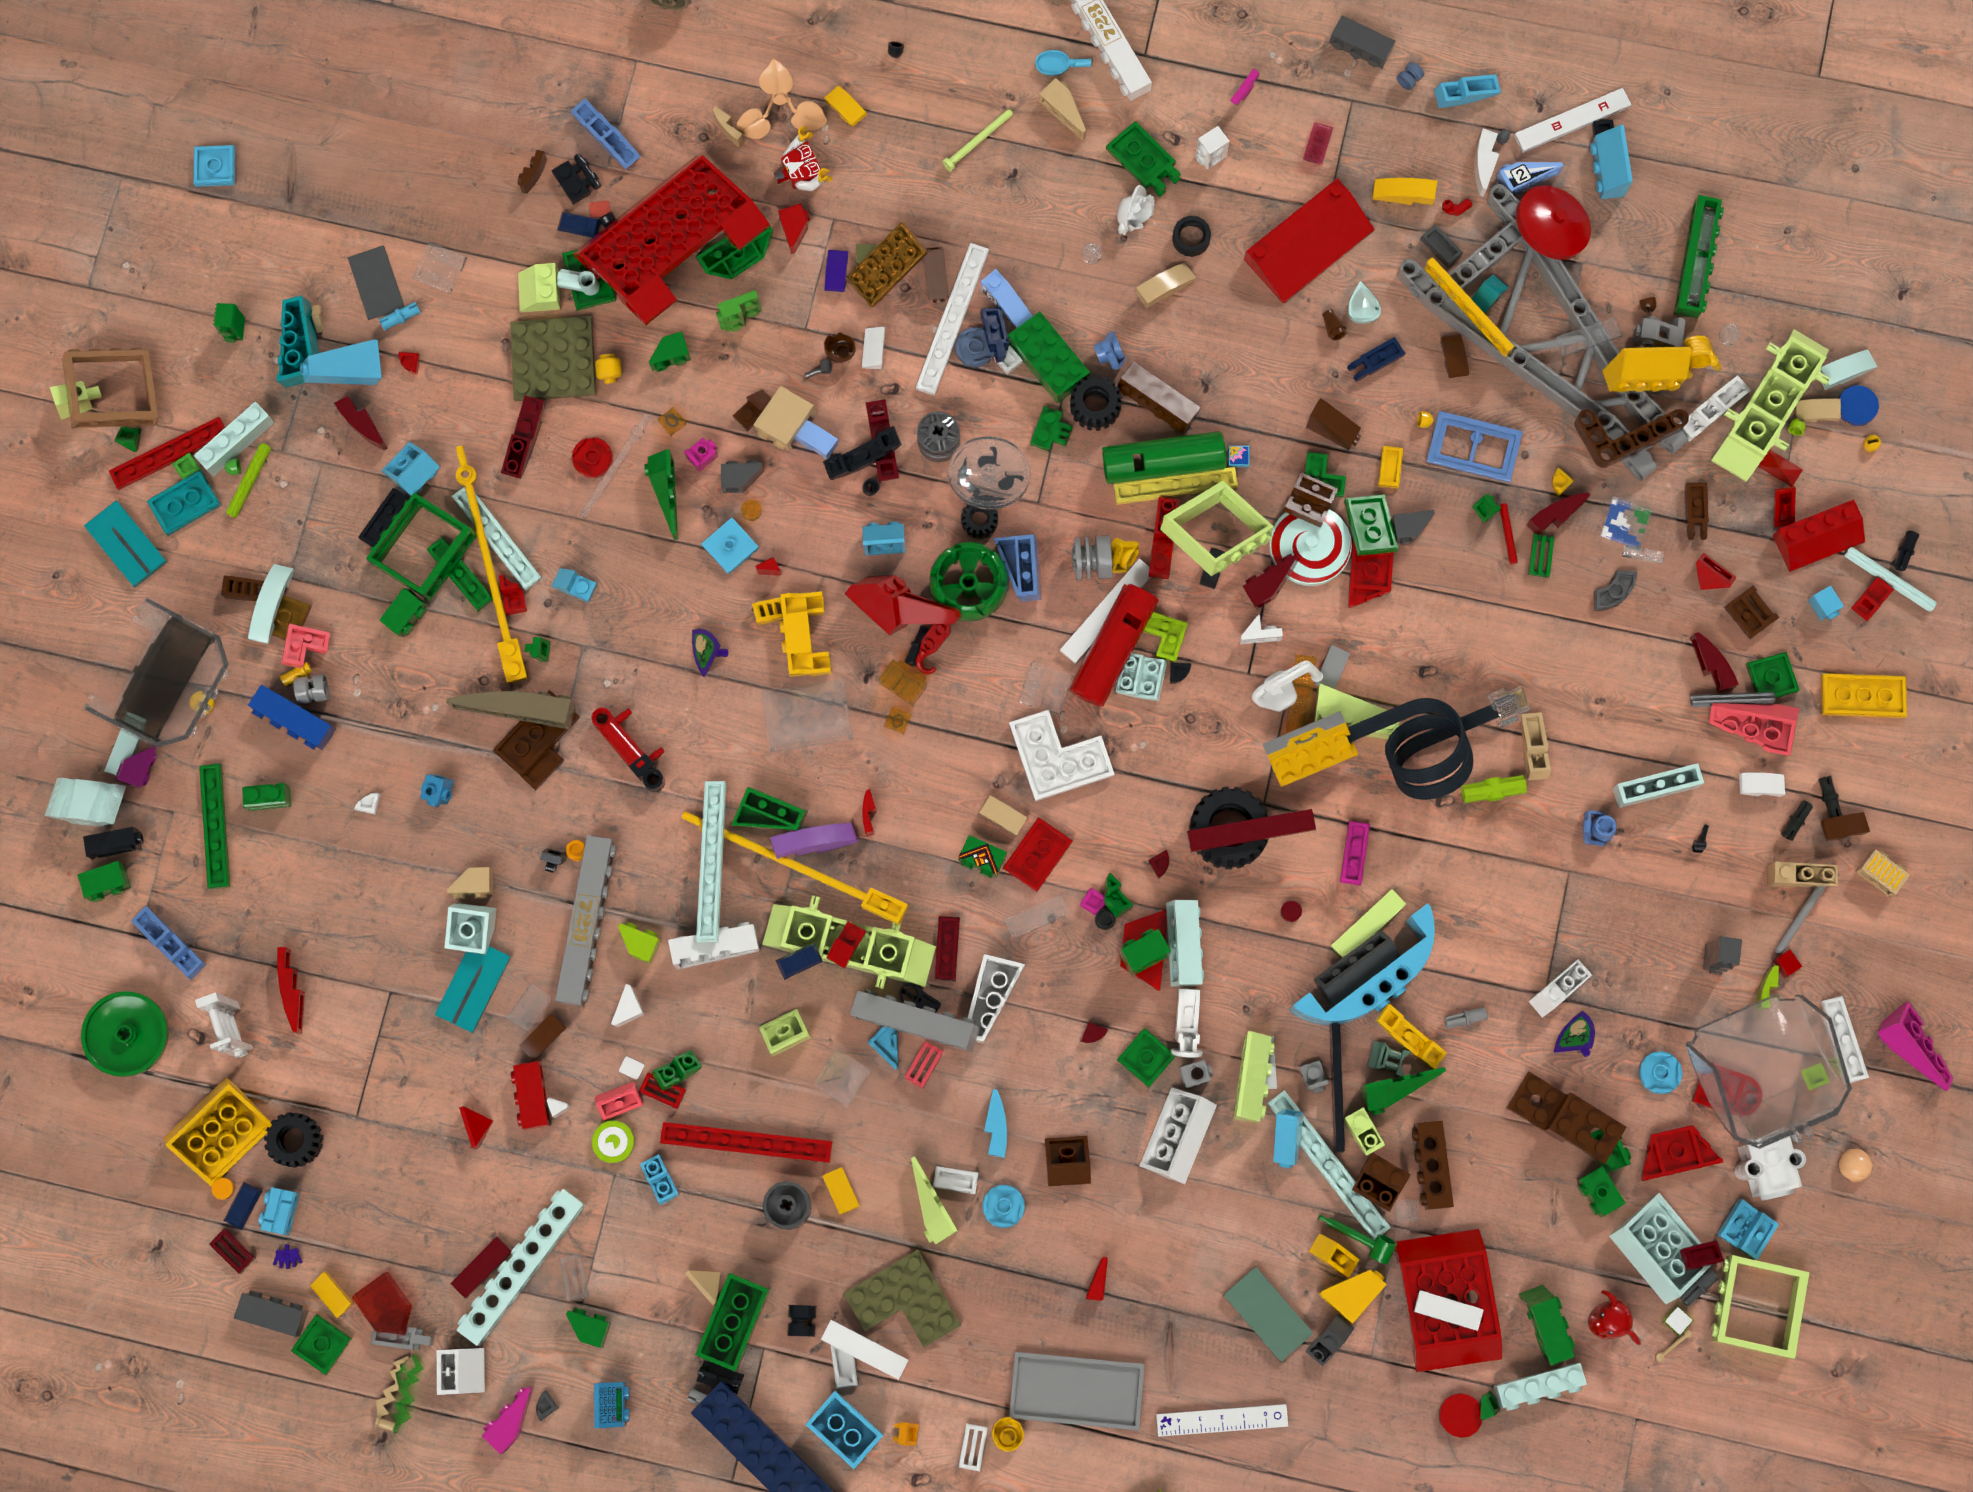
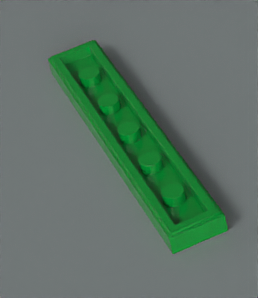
M222 764L199 766L207 888L209 890L230 887Z

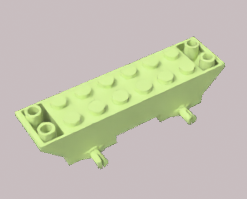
M1793 329L1781 348L1771 342L1765 350L1776 355L1775 359L1742 412L1738 414L1728 408L1724 416L1735 422L1711 461L1745 482L1748 481L1770 448L1775 445L1785 452L1790 445L1779 439L1780 432L1810 383L1816 379L1826 386L1831 379L1820 372L1829 350Z
M813 895L809 907L805 908L773 904L762 945L793 953L815 943L822 960L835 964L828 960L827 956L847 921L823 914L817 910L820 897ZM851 922L865 930L866 934L846 967L878 975L875 987L879 988L880 985L881 989H884L886 977L921 987L926 986L936 946L915 939V937L904 935L899 931L900 925L892 923L891 929H881Z

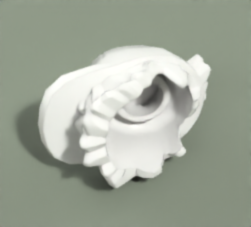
M1141 185L1135 188L1132 196L1123 198L1119 203L1117 209V219L1120 224L1118 227L1119 234L1125 235L1128 231L1132 232L1135 229L1144 228L1142 223L1149 220L1154 214V197L1151 195L1146 196V190Z

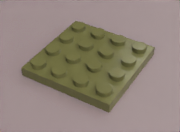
M591 316L510 322L515 402L523 401L525 395L540 400L596 396Z

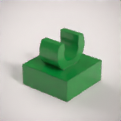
M1489 494L1484 495L1472 506L1483 523L1489 521L1501 508L1500 505H1496L1493 500L1494 497Z
M533 637L532 644H525L524 652L530 653L532 658L540 662H548L550 641L542 637Z

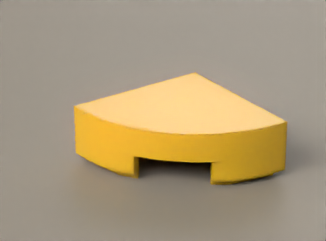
M1559 467L1552 478V486L1558 497L1574 481Z

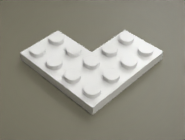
M1049 710L1009 722L1035 802L1115 775L1102 736L1061 748Z

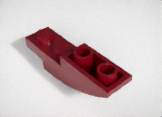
M524 396L514 434H511L501 470L502 474L519 479L522 478L542 424L540 420L546 401Z

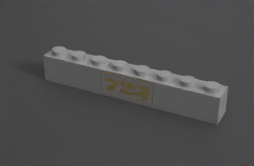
M589 835L586 838L555 999L556 1002L583 1007L584 1002H588L589 990H587L588 981L591 982L593 977L591 964L592 961L596 960L597 956L595 943L596 940L600 939L601 935L599 922L600 919L603 920L605 914V907H602L603 900L607 899L609 893V886H606L607 879L611 878L613 866H610L611 858H615L617 846L614 845L612 839Z

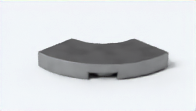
M1616 571L1614 580L1610 585L1602 589H1596L1594 591V611L1608 610L1623 602L1635 585L1637 571Z

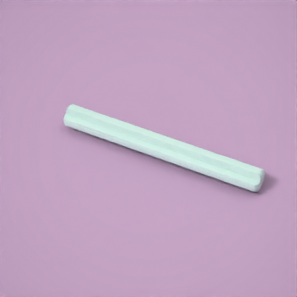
M1850 547L1845 553L1847 559L1873 576L1879 577L1893 589L1925 610L1931 612L1936 607L1937 602L1855 548Z

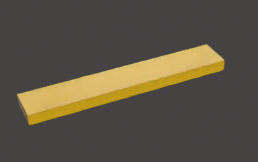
M1433 257L1428 260L1424 270L1504 357H1507L1512 352L1514 345Z

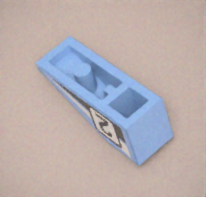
M1517 162L1512 165L1506 164L1499 169L1496 179L1500 185H1504L1513 195H1516L1560 174L1564 165L1562 162Z
M997 269L981 281V291L996 307H1001L1002 314L1015 328H1018L1033 317L1017 293Z

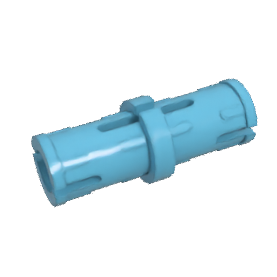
M413 302L404 308L395 309V312L380 318L379 321L384 331L399 323H406L405 320L421 314L416 302Z

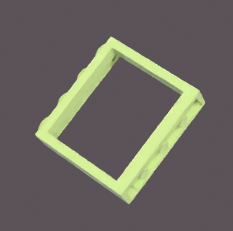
M1221 481L1166 514L1160 530L1210 576H1213L1218 572H1223L1232 563L1239 562L1243 556L1252 554L1259 546L1269 543L1274 526L1224 481ZM1221 502L1255 534L1219 557L1214 558L1181 525Z
M1727 1255V1259L1724 1260V1265H1722V1271L1724 1272L1723 1280H1720L1718 1286V1293L1721 1294L1719 1302H1716L1714 1314L1717 1317L1716 1323H1713L1711 1327L1712 1341L1795 1359L1809 1272ZM1737 1264L1794 1276L1782 1349L1725 1336Z

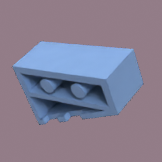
M1035 535L993 538L1020 601L1042 600L1038 540Z

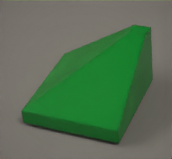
M120 427L115 442L133 452H137L141 429Z
M1488 1391L1481 1397L1480 1418L1482 1421L1495 1416L1500 1411L1491 1391Z

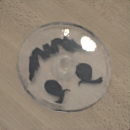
M984 436L971 439L956 449L950 459L948 477L955 494L967 504L981 509H1001L1018 501L1026 492L1030 481V465L1023 451L1012 442L999 437Z

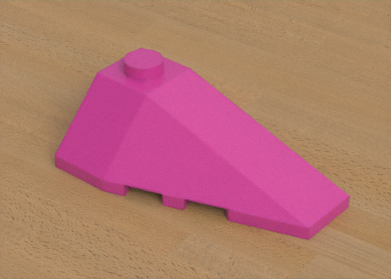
M1905 1002L1882 1021L1878 1030L1879 1037L1897 1055L1943 1090L1947 1091L1951 1086L1953 1077L1941 1055L1935 1054L1932 1045L1934 1042L1931 1036L1926 1037L1921 1028L1924 1023L1909 1002Z

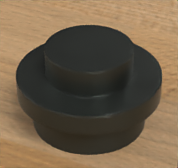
M1101 909L1096 913L1095 924L1098 928L1108 930L1114 926L1116 917L1109 909Z

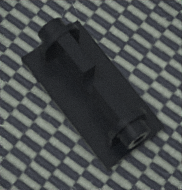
M704 1360L698 1371L696 1381L715 1388L722 1380L738 1394L744 1374Z

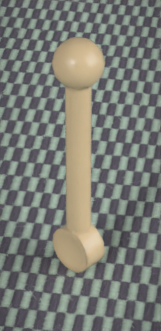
M1686 1329L1684 1335L1662 1353L1656 1354V1360L1659 1362L1664 1361L1665 1356L1683 1340L1692 1336V1331Z

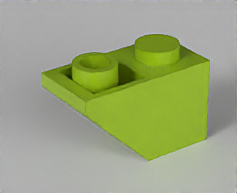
M626 922L625 925L619 923L618 928L629 954L634 958L652 964L661 942L657 938V933L647 929L644 933L637 930V925Z

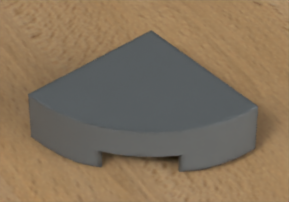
M547 1390L541 1394L537 1403V1416L540 1421L559 1408Z

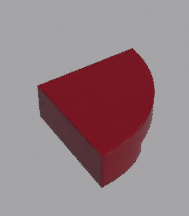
M1167 850L1148 860L1158 879L1166 873L1169 866Z
M1088 1022L1081 1042L1087 1044L1097 1042L1106 1035L1108 1029Z

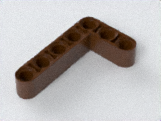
M1590 409L1582 410L1579 413L1574 426L1595 464L1600 468H1607L1680 432L1688 423L1689 416L1685 410L1676 409L1613 441L1609 439L1598 417ZM1581 418H1587L1590 424H1584ZM1673 418H1679L1682 424L1675 423ZM1655 427H1661L1664 433L1657 432ZM1637 435H1642L1646 442L1639 441ZM1591 436H1597L1600 442L1593 441ZM1619 444L1626 445L1628 450H1621ZM1601 453L1608 454L1610 459H1603Z

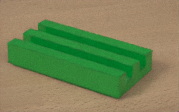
M1533 535L1528 575L1550 577L1555 537ZM1537 541H1541L1538 571H1534ZM1546 542H1549L1546 568L1544 573L1542 572L1544 561L1545 544Z

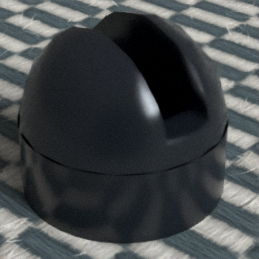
M895 41L889 42L888 54L892 58H899L903 54L904 44Z
M611 211L598 220L606 228L616 220V217Z
M867 479L862 485L863 493L867 496L875 495L879 490V483L875 479ZM868 484H871V492H868Z

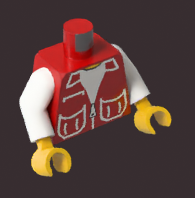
M801 126L798 129V135L783 153L781 158L783 169L774 172V176L778 184L789 180L793 189L814 191L824 181L831 182L832 177L826 176L830 170L820 168L808 141L805 142V139L812 138L813 133L808 132L805 135L808 127Z

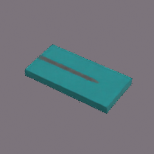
M117 500L84 525L133 587H137L167 563L165 558Z
M490 946L486 954L466 951L434 1015L474 1033L511 956Z

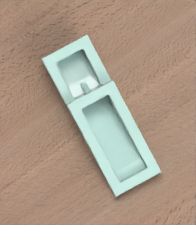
M1869 350L1860 351L1821 367L1820 372L1831 378L1826 386L1823 383L1821 384L1827 390L1872 371L1878 366Z

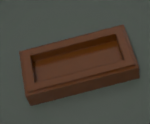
M550 748L526 773L523 779L536 791L564 762V759Z

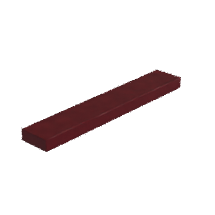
M1308 809L1189 830L1187 835L1192 853L1316 831L1313 810Z

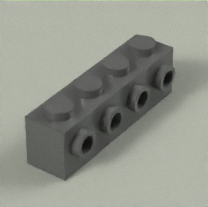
M1380 930L1317 976L1314 981L1322 996L1334 1006L1399 958L1400 954L1392 939Z

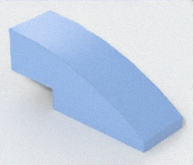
M808 420L794 438V440L807 449L815 451L826 460L839 445L836 437Z

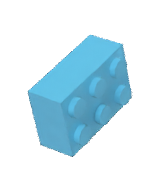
M837 1391L831 1394L805 1424L853 1469L858 1466L884 1436L877 1427Z

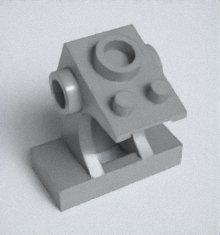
M1653 316L1643 318L1640 324H1637L1633 329L1634 336H1636L1632 337V342H1635L1634 347L1640 345L1648 348L1655 345L1661 347H1682L1686 319L1678 317L1665 323ZM1659 330L1665 333V338L1659 337Z

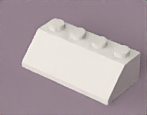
M1171 1087L1139 1166L1185 1185L1217 1105L1201 1096Z

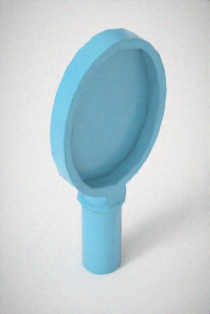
M1048 50L1036 57L1035 66L1044 75L1057 76L1066 72L1069 67H1091V59H1069L1062 51Z

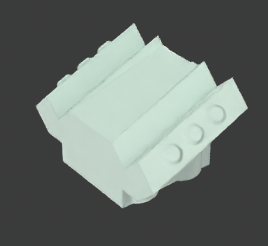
M57 778L44 816L64 820L71 824L107 828L108 825L115 822L126 786L89 780Z

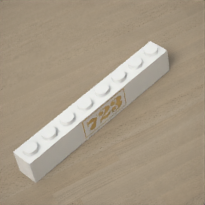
M1070 0L1075 15L1079 14L1082 19L1083 29L1089 31L1092 44L1101 51L1102 61L1105 64L1108 63L1111 68V76L1114 80H1118L1123 96L1127 95L1128 99L1132 101L1151 91L1152 82L1104 1Z

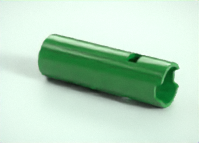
M1220 431L1109 445L1102 448L1105 479L1108 484L1224 470L1227 466L1226 447L1223 434ZM1134 454H1140L1142 466L1140 469L1134 468Z

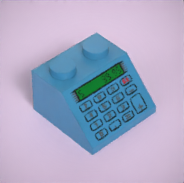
M626 1382L594 1383V1428L625 1427L626 1422L630 1421V1409H626V1400L630 1398V1387L626 1386Z

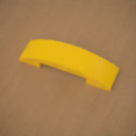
M1389 1003L1376 1019V1022L1393 1039L1432 1069H1436L1447 1054L1439 1045L1428 1039L1410 1024Z

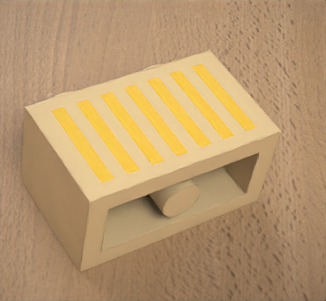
M1875 849L1869 852L1855 872L1888 897H1892L1898 893L1910 874L1906 872V868L1903 865L1888 859L1889 856L1885 852Z

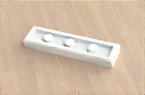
M1843 996L1821 1001L1820 1003L1846 1083L1869 1078Z

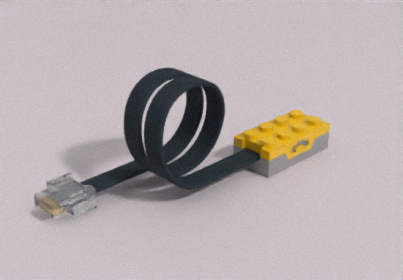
M1521 686L1511 691H1507L1506 687L1487 694L1486 697L1491 705L1462 717L1449 704L1441 700L1420 698L1406 702L1347 727L1341 711L1263 743V746L1278 782L1283 787L1359 755L1353 741L1417 714L1439 713L1442 715H1422L1403 723L1392 732L1385 746V755L1398 788L1411 798L1430 800L1456 791L1469 778L1473 769L1474 758L1465 731L1494 719L1500 729L1519 721L1517 715L1529 711L1530 707ZM1431 729V730H1429V731H1427V732H1424V733H1422V734H1420V735H1417V736L1411 738L1410 740H1408L1407 742H1405V743L1396 751V749L1399 747V745H1400L1403 741H1405L1407 738H1409L1410 736H1412V735H1414V734H1416V733H1418V732ZM1455 735L1459 737L1456 749L1444 761L1423 769H1406L1402 767L1405 761L1416 752ZM1461 765V767H1460L1452 776H1450L1449 778H1447V779H1445V780H1443V781H1440V782H1437V783H1434V784H1430V785H1422V786L1409 784V783H1413V784H1423V783H1429V782H1433V781L1442 779V778H1444V777L1450 775L1452 772H1454V771Z

